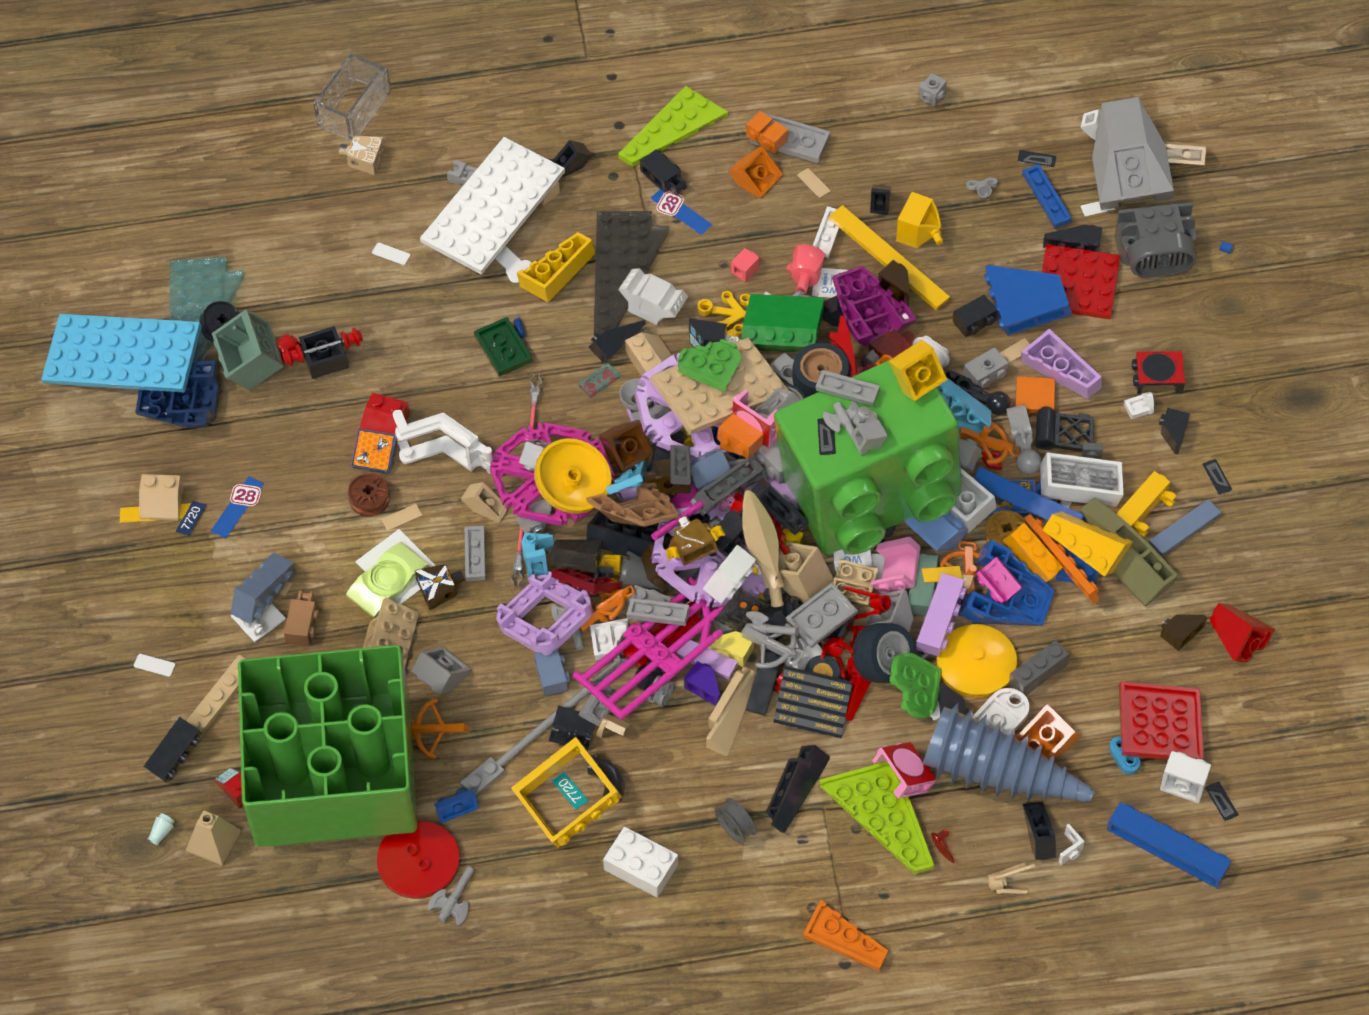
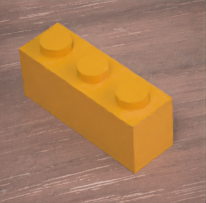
M1025 523L1015 528L1003 539L1019 560L1023 561L1033 574H1037L1045 582L1049 581L1063 568Z

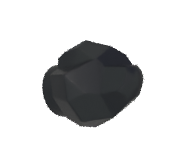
M645 664V665H643L642 667H639V668L637 669L635 675H637V674H638L641 670H643L647 665ZM657 667L636 685L637 688L646 690L652 685L656 677L660 675L662 669Z

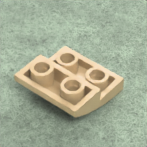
M840 559L833 584L849 601L868 606L870 602L869 596L847 591L844 587L848 586L872 593L874 587L871 585V581L876 580L878 568Z

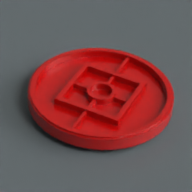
M417 821V830L413 833L386 835L377 852V868L383 883L397 895L411 899L431 897L436 892L447 888L454 880L460 863L458 846L453 836L442 826L429 821Z

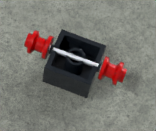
M333 326L300 336V346L296 345L295 350L289 351L287 348L284 349L285 353L282 354L284 364L292 367L293 362L300 361L304 363L305 359L312 379L347 369L348 364L343 345L346 350L354 343L357 346H361L360 342L363 341L361 331H357L356 328H352V332L348 334L342 331L340 332L341 338H339L337 330Z

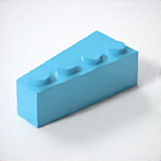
M948 378L938 386L958 422V428L965 427L977 433H980L984 426L990 428V409Z

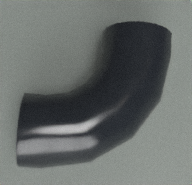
M591 755L621 794L622 798L619 799V802H621L624 796V779L620 770L610 760ZM588 763V775L596 776L599 778V776L595 773V771ZM605 784L603 797L610 792Z

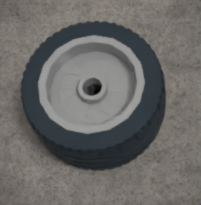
M875 623L868 625L859 632L854 641L853 661L856 666L855 668L861 677L867 681L890 684L893 657L907 652L915 654L913 639L909 632L898 624Z

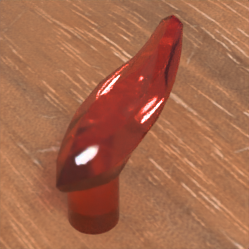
M943 829L938 834L931 833L932 840L939 852L950 862L954 863V858L948 850L947 844L943 841L949 836V832Z

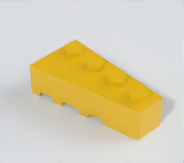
M577 232L559 244V248L556 250L548 251L545 253L544 258L538 262L536 260L529 264V268L524 271L521 269L517 272L520 287L549 303L595 255L592 239Z
M1062 511L1052 514L1043 528L1044 532L1104 577L1115 571L1133 543L1129 539H1123L1117 534L1109 533L1098 526L1090 525Z

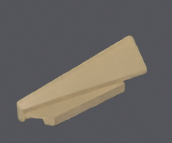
M745 666L742 671H736L708 719L709 729L712 730L706 738V748L728 756L748 703L756 671Z

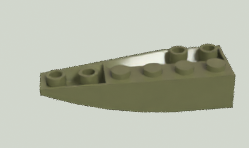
M1094 498L1080 509L1088 524L1098 526L1102 530L1133 541L1114 572L1144 607L1175 583L1178 574L1138 532L1110 508Z

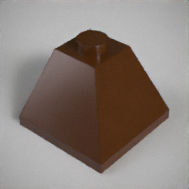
M640 420L614 426L598 435L606 453L621 472L651 456L652 447L643 431Z

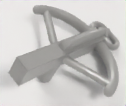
M788 623L785 624V626L792 627ZM745 626L742 630V638L760 645L761 663L757 662L755 664L758 668L776 667L787 659L789 664L797 665L803 658L804 652L801 649L794 650L797 642L796 635H791V643L787 647L773 640L783 634L775 633L771 636H766L748 626ZM765 649H769L781 655V657L776 661L765 663ZM796 652H800L801 655L797 661L792 662L793 658L797 657Z

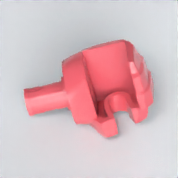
M808 244L795 246L792 262L786 267L787 272L791 274L793 280L797 283L795 291L801 290L806 294L808 287L818 283L826 256L821 249Z

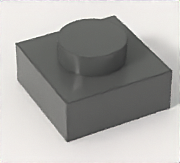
M1083 443L1082 457L1101 459L1103 443Z

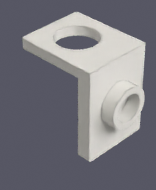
M1070 824L1066 825L1064 834L1073 845L1060 854L1059 863L1061 865L1068 860H1075L1084 847L1085 841Z

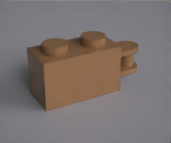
M299 590L297 600L291 599L284 630L286 643L309 646L311 638L314 639V622L318 621L319 610L316 609L315 602H313V591L303 593V590Z

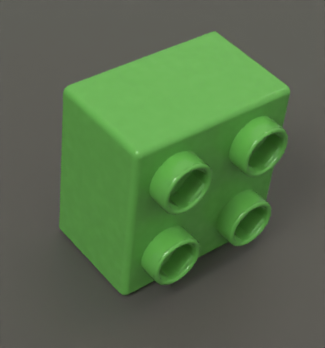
M890 360L851 377L880 386L874 407L859 402L855 403L859 407H867L871 411L876 412L878 420L887 434V438L881 448L868 450L865 455H860L846 428L841 425L840 432H835L836 454H819L817 419L823 418V412L836 414L833 405L837 402H840L845 410L849 409L851 400L818 392L774 413L784 482L796 498L799 511L809 521L807 526L821 552L826 556L839 550H843L845 554L849 555L866 552L881 542L885 536V529L912 517L919 522H930L938 519L954 507L957 497L962 493L958 422L938 386L916 401L903 394L890 366Z
M398 645L251 658L239 661L238 687L242 802L256 846L268 847L413 833L417 830L410 699L402 651Z

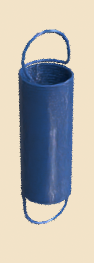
M516 318L514 320L516 331L519 337L523 338L525 337L522 321L520 318Z

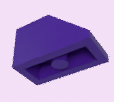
M697 661L684 678V688L716 706L720 700V693L715 672L710 665Z

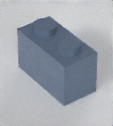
M715 448L690 461L692 486L702 489L731 469L721 449Z
M558 649L553 650L550 655L535 652V665L544 696L568 691L567 683H570L568 671L563 670V666H565L563 654H559Z

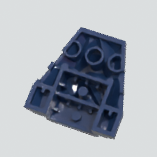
M216 360L192 363L193 367L190 370L185 392L139 390L135 410L136 415L187 428L209 426L211 422L215 421L220 393Z

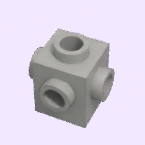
M931 73L919 85V99L935 106L939 100H943L946 94L947 80Z

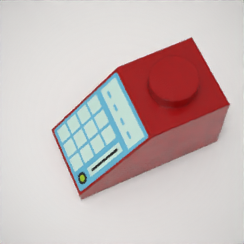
M229 768L215 778L214 781L240 809L243 806L241 772Z

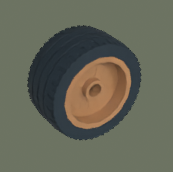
M820 342L805 346V348L798 352L793 362V384L803 391L806 397L818 393L819 391H816V384L822 370L850 377L848 358L840 348L828 343Z

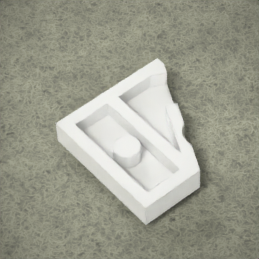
M628 618L590 625L595 660L602 659L623 641L624 636L622 634L629 627Z

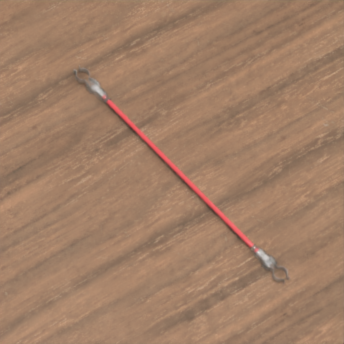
M540 374L538 379L541 383L537 386H534L531 382L535 379V375L530 380V404L532 408L530 425L532 429L534 428L535 409L541 393L542 379ZM521 527L519 531L518 551L516 552L515 561L512 566L513 574L511 575V583L513 584V587L515 583L512 580V577H514L516 574H519V576L522 578V580L518 582V587L523 581L522 572L524 565L522 563L523 555L521 541L523 539V530Z

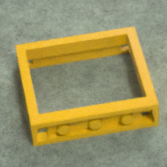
M576 737L511 788L557 848L566 845L571 837L576 833L584 831L590 822L599 819L604 811L617 805L619 799L622 798L621 794ZM581 753L610 792L555 835L526 796Z

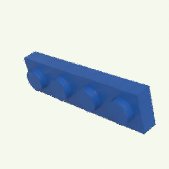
M1040 164L1024 169L1022 175L1054 229L1071 223L1072 218Z

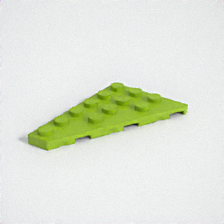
M887 761L820 779V788L914 875L934 869L933 860L909 797L898 799L894 794L901 781Z

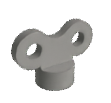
M986 178L983 181L969 180L966 182V188L977 190L981 198L989 197L992 193L991 188L998 185L996 178Z

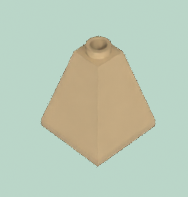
M203 811L195 825L186 852L223 866L242 831L223 818Z

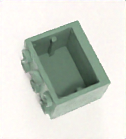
M247 309L212 333L213 343L219 354L218 359L224 369V376L241 387L243 386L251 390L284 367L269 321Z

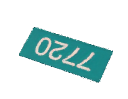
M565 772L552 780L575 810L589 801Z

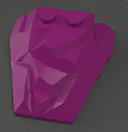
M864 266L833 275L832 280L848 329L855 340L864 347L895 337L900 330L906 329L917 320L907 304L903 301L899 303L893 298V292L890 289L885 291L879 285L880 281Z

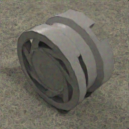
M657 676L654 682L657 681L661 676ZM669 680L647 700L652 703L656 702L662 708L665 707L673 693L675 683Z

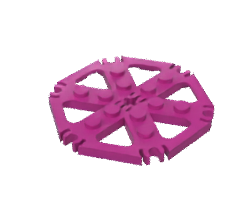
M543 422V426L541 423H538L537 430L532 429L531 425H528L527 432L525 427H523L494 451L493 461L497 462L490 463V473L502 505L505 504L506 509L514 506L513 514H517V517L562 526V522L564 525H567V518H572L574 523H577V516L580 521L583 520L593 510L573 514L555 508L556 513L553 515L532 512L529 507L542 496L535 483L534 471L523 468L524 465L519 463L521 457L510 455L509 453L520 443L536 438L550 444L551 440L549 437L553 435L582 440L595 447L604 456L610 468L612 485L614 484L615 475L602 443H599L598 438L594 441H589L591 433H587L585 430ZM512 475L529 480L515 492L508 494L504 487L502 476Z

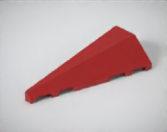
M866 626L851 627V632L854 634L853 641L850 642L849 646L852 649L857 635ZM852 653L851 658L847 662L846 680L852 681L845 717L847 721L853 720L871 683L861 677L855 668Z

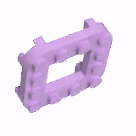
M548 572V575L537 577L534 574L528 578L529 585L506 606L500 604L497 607V622L501 632L527 648L543 655L552 654L553 650L559 648L594 613L588 593L584 589L580 592L567 584L559 583L558 579L551 577V572ZM544 597L568 609L548 630L543 627L539 630L522 620Z

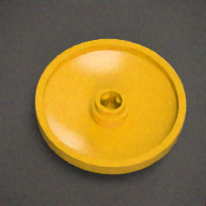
M560 439L549 444L539 455L534 468L535 483L542 497L553 507L567 513L580 514L595 509L586 501V498L603 493L607 496L606 487L611 485V472L604 456L589 443L578 439Z
M971 624L956 628L951 634H948L946 650H942L940 656H937L936 664L937 667L942 669L941 679L949 688L965 697L987 698L1009 685L1010 673L1016 670L1017 655L1013 644L1002 632L990 626Z

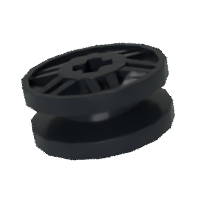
M216 301L211 303L200 316L201 333L206 339L214 342L212 333L240 314L239 311L229 302Z

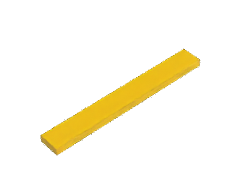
M843 205L829 216V219L883 266L886 267L892 260L903 264L908 270L909 288L936 311L949 301L950 296Z

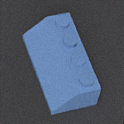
M950 511L930 522H919L914 517L904 521L936 551L956 548L969 530L964 526V522L953 516Z

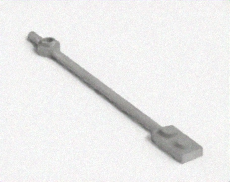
M622 652L614 658V662L591 681L594 686L599 684L627 660L626 658H620L624 656ZM583 687L562 706L571 709L590 692ZM556 711L497 761L491 757L460 782L461 786L466 790L473 789L475 796L478 797L505 774L502 766L553 724Z

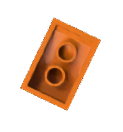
M1047 704L1020 732L1016 739L1021 742L1028 735V745L1031 748L1036 749L1042 744L1041 754L1047 758L1054 755L1055 761L1068 751L1082 735L1055 708Z

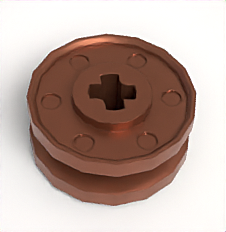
M374 473L359 475L348 486L350 506L359 515L375 516L386 510L389 505V488L387 482L379 475Z

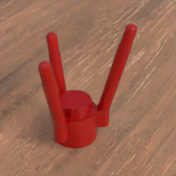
M848 586L844 587L847 591L869 596L871 599L870 605L874 610L857 615L855 620L872 615H881L882 611H887L891 606V599L888 595H879L878 593H871Z
M833 637L823 644L821 659L825 658L827 651L830 656L836 657L841 676L844 679L846 675L840 655L843 653V647L852 654L854 650L844 642V638Z

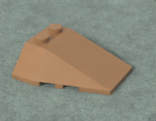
M642 483L637 487V499L618 504L604 493L586 498L589 504L613 522L645 527L679 517L673 503H670L669 496L665 493H660L655 483Z

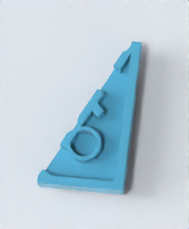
M646 459L635 465L636 470L632 472L631 469H628L619 478L614 480L615 484L607 486L608 494H613L630 486L631 488L640 486L644 480V472H646L648 467Z

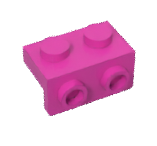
M998 557L976 573L979 576L977 578L982 586H987L990 589V595L997 603H1005L1023 588Z

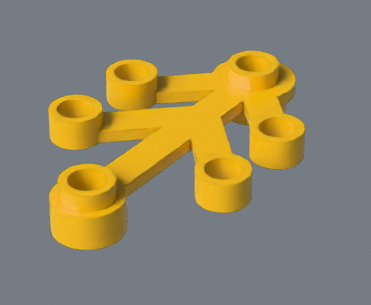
M724 291L721 295V300L723 303L729 304L731 308L713 306L712 302L708 299H702L698 302V312L702 316L710 314L730 316L723 321H718L719 323L727 324V327L745 318L746 311L733 298V294L730 291ZM742 294L740 296V304L742 306H748L750 295ZM743 323L736 324L733 327V334L735 336L741 337L742 331L738 332L736 330H742Z

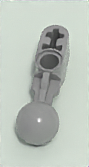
M1024 404L1006 408L1013 440L1021 451L1017 457V466L1023 473L1033 474L1040 469L1042 460L1039 453L1032 450L1031 447L1033 435L1026 406Z

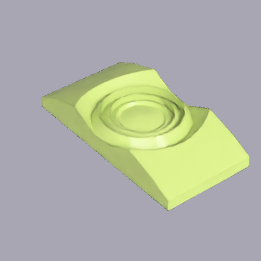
M399 542L385 551L371 569L358 577L346 593V596L373 618H376L379 615L382 600L388 598L394 601L416 580L415 570L428 568L429 564L403 543Z

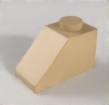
M484 482L470 484L461 498L473 512L496 522H500L507 511L505 504L502 505L501 499Z

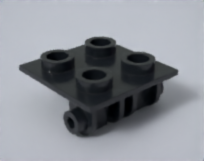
M558 705L549 741L565 746L576 737L588 752L595 724L582 718L579 715L580 711Z

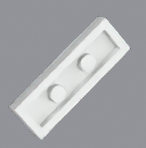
M828 206L813 246L821 249L826 254L825 258H829L840 229L829 219V216L837 209Z

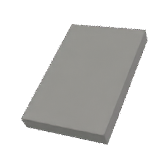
M831 582L788 615L786 621L792 627H798V635L810 648H813L856 615L858 611Z

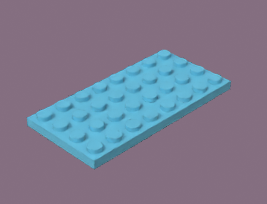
M59 314L41 380L44 384L185 392L202 325L200 322Z

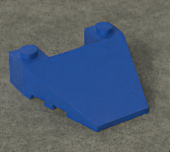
M993 540L989 541L982 547L976 564L985 567L998 557L1023 588L1005 603H997L991 597L989 588L985 596L972 591L964 597L958 615L974 623L1042 626L1055 590L1040 576L1033 574L1023 561L1020 562L1013 555L1009 548Z

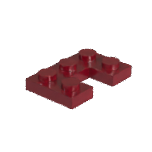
M581 566L552 569L551 577L558 579L559 583L571 584L575 589H585L588 594L598 595L599 592L612 593V590L621 589V581L610 577L592 578L593 571Z

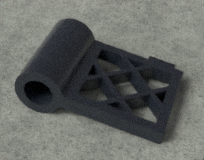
M1048 406L1038 409L1036 421L1037 448L1041 450L1058 448L1082 452L1083 446L1078 442L1079 439L1083 437L1088 443H1093L1094 418H1091L1090 415L1079 413L1077 416L1056 413L1054 409ZM1060 420H1067L1071 425L1065 429L1060 424ZM1087 423L1089 428L1083 431L1078 424ZM1074 428L1080 435L1074 438L1068 431ZM1065 435L1070 442H1059V437Z

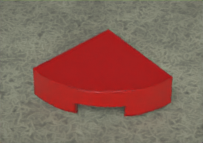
M1000 451L990 452L994 459L1001 456ZM981 452L983 456L981 460L987 467L1002 471V462L988 464V455L986 452Z

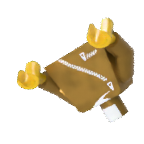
M688 517L680 518L678 520L679 527L673 530L674 537L670 541L669 548L665 551L668 561L676 557L681 558L685 566L718 551L715 541L720 536H725L722 527H713L707 523L702 524L699 519L690 522Z

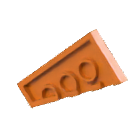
M820 900L803 933V938L877 971H880L888 955L887 949L870 936L859 931L858 927L853 923L850 924L842 918L841 914L830 909L822 900Z

